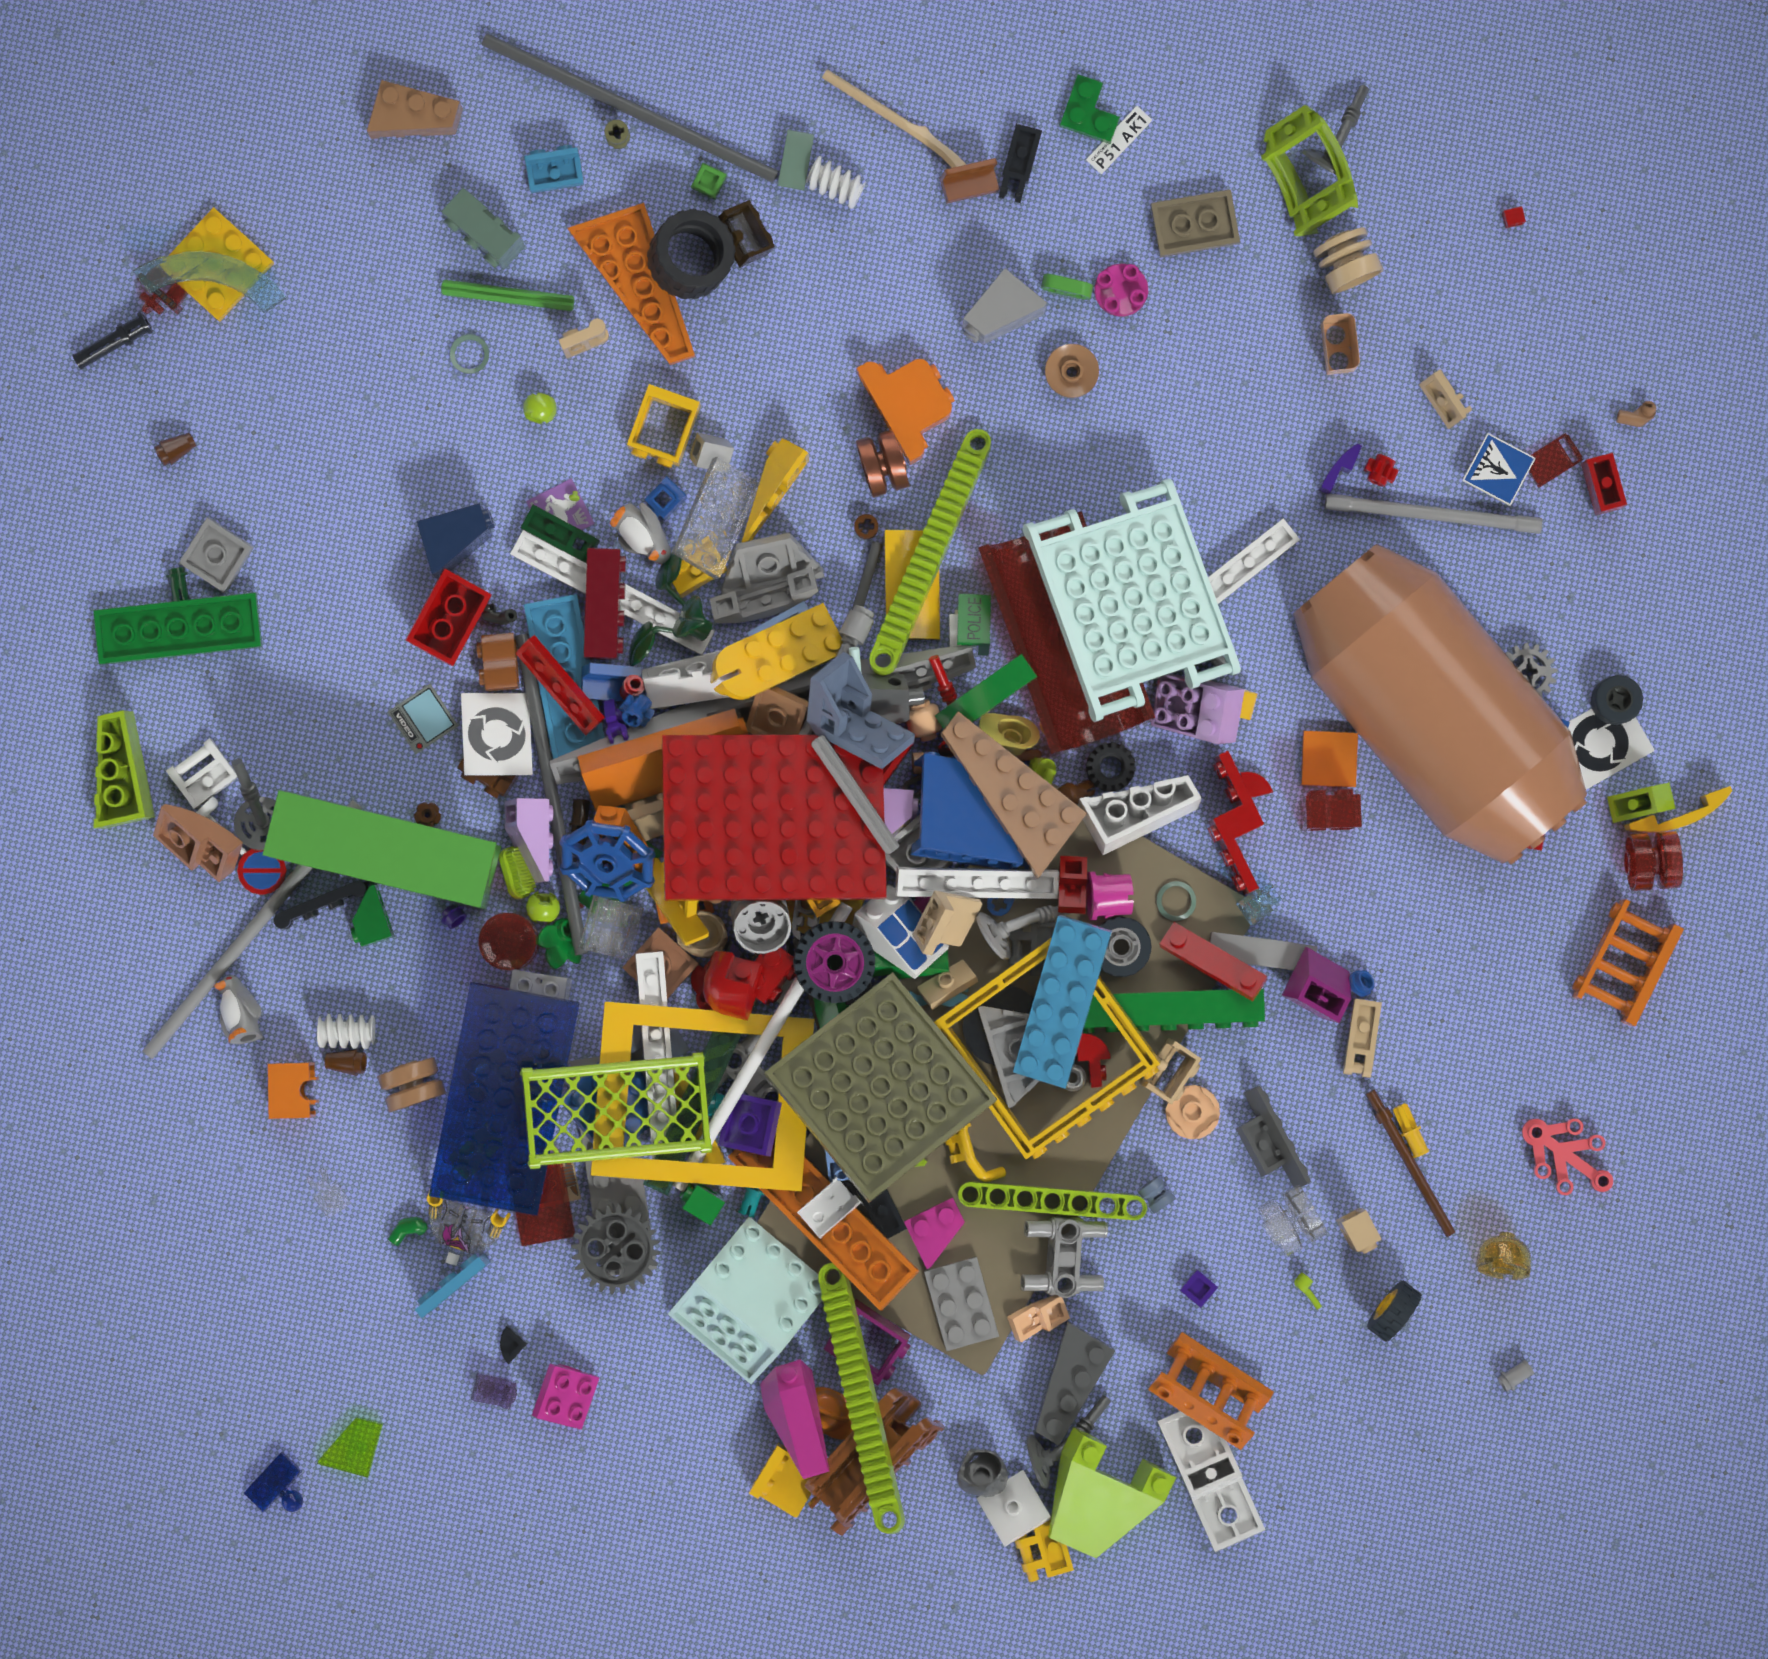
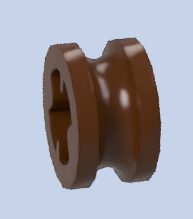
M870 514L859 516L854 524L856 535L864 540L873 538L878 532L877 519ZM865 520H870V525L874 524V530H869L868 534L862 533L863 529L858 528L859 524H864Z

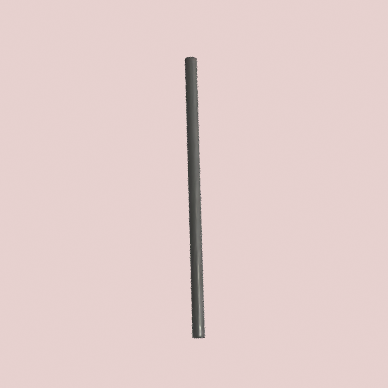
M488 33L484 36L482 46L772 183H774L778 175V170L495 36Z
M529 634L515 636L518 650L529 639ZM519 658L545 799H549V805L553 806V820L550 822L559 868L562 864L560 839L566 834L557 784L549 762L552 760L539 687L537 678ZM559 869L575 956L587 954L588 948L576 884L567 875H563Z

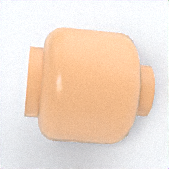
M928 699L924 700V704L909 706L910 719L906 722L908 730L915 734L914 738H921L922 742L937 738L936 733L942 730V726L935 717L940 712L939 707L935 703H930Z

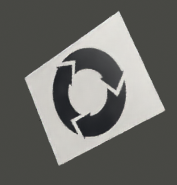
M461 693L464 775H533L530 713L526 693Z
M1590 709L1569 721L1568 729L1571 731L1586 790L1655 751L1636 717L1627 723L1612 725L1601 721L1593 712V709Z

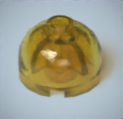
M1500 1232L1499 1236L1490 1237L1479 1247L1476 1261L1477 1271L1497 1279H1503V1274L1513 1275L1512 1280L1526 1279L1530 1276L1531 1253L1521 1240L1515 1238V1234Z

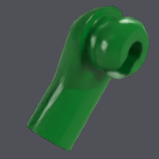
M417 1216L403 1218L398 1222L387 1239L394 1245L399 1246L407 1234L417 1233L418 1235H423L427 1231L428 1225L422 1218Z

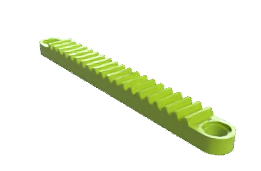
M982 429L971 430L965 436L957 452L956 459L953 461L952 468L949 470L948 477L945 479L939 498L936 500L935 507L932 509L931 516L928 518L927 525L924 527L914 555L911 557L910 564L907 566L901 585H899L889 612L886 614L880 633L877 635L869 661L871 669L878 675H889L897 667L990 453L991 439L989 434ZM974 438H982L986 444L981 450H974L970 446V442ZM879 655H888L891 658V663L887 667H879L875 663Z
M827 1263L820 1269L818 1274L822 1293L821 1299L824 1302L823 1308L827 1315L828 1330L832 1336L831 1342L834 1345L833 1351L837 1358L838 1373L842 1379L843 1395L847 1401L846 1407L849 1410L848 1416L852 1423L851 1429L854 1431L853 1438L857 1444L856 1450L859 1453L858 1459L862 1466L863 1481L867 1487L866 1494L869 1497V1505L872 1509L877 1529L886 1534H896L904 1527L905 1515L850 1280L833 1263ZM836 1269L840 1274V1279L836 1284L830 1285L827 1281V1274L829 1271ZM888 1512H893L897 1518L896 1524L891 1528H887L883 1523V1517Z

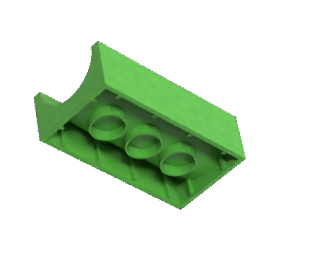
M278 790L263 855L487 910L502 846L497 845L496 842Z

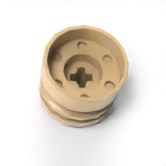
M1365 227L1341 232L1327 239L1324 244L1313 251L1315 258L1326 257L1319 262L1320 268L1331 266L1334 268L1325 276L1332 294L1358 286L1384 270L1377 253L1363 254L1372 245L1371 240L1358 242L1368 235Z

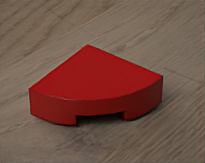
M1240 772L1251 798L1273 793L1270 784L1261 775L1253 772Z

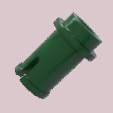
M184 567L168 569L169 575H166V578H169L172 602L180 601L178 590L181 591L182 601L189 600L185 577L188 575V572H185Z

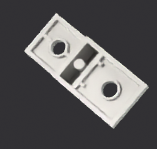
M1181 1411L1159 1420V1427L1215 1553L1265 1531V1527L1242 1479V1473L1227 1441ZM1193 1428L1200 1430L1202 1433L1201 1441L1196 1444H1192L1186 1439L1187 1432ZM1232 1508L1236 1511L1237 1518L1233 1523H1225L1221 1519V1512L1224 1509Z

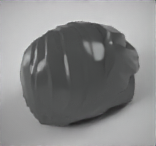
M970 1449L964 1458L961 1468L957 1472V1482L963 1491L983 1497H992L1001 1493L1005 1489L1008 1480V1472L1003 1459L997 1453L987 1449ZM975 1455H978L974 1461L970 1462Z

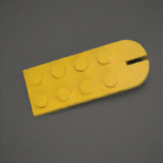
M821 603L725 647L716 655L713 661L710 683L716 682L729 673L734 674L738 672V675L721 682L714 690L721 695L729 696L733 699H748L835 659L843 643L841 641L842 637L839 635V631L824 603Z

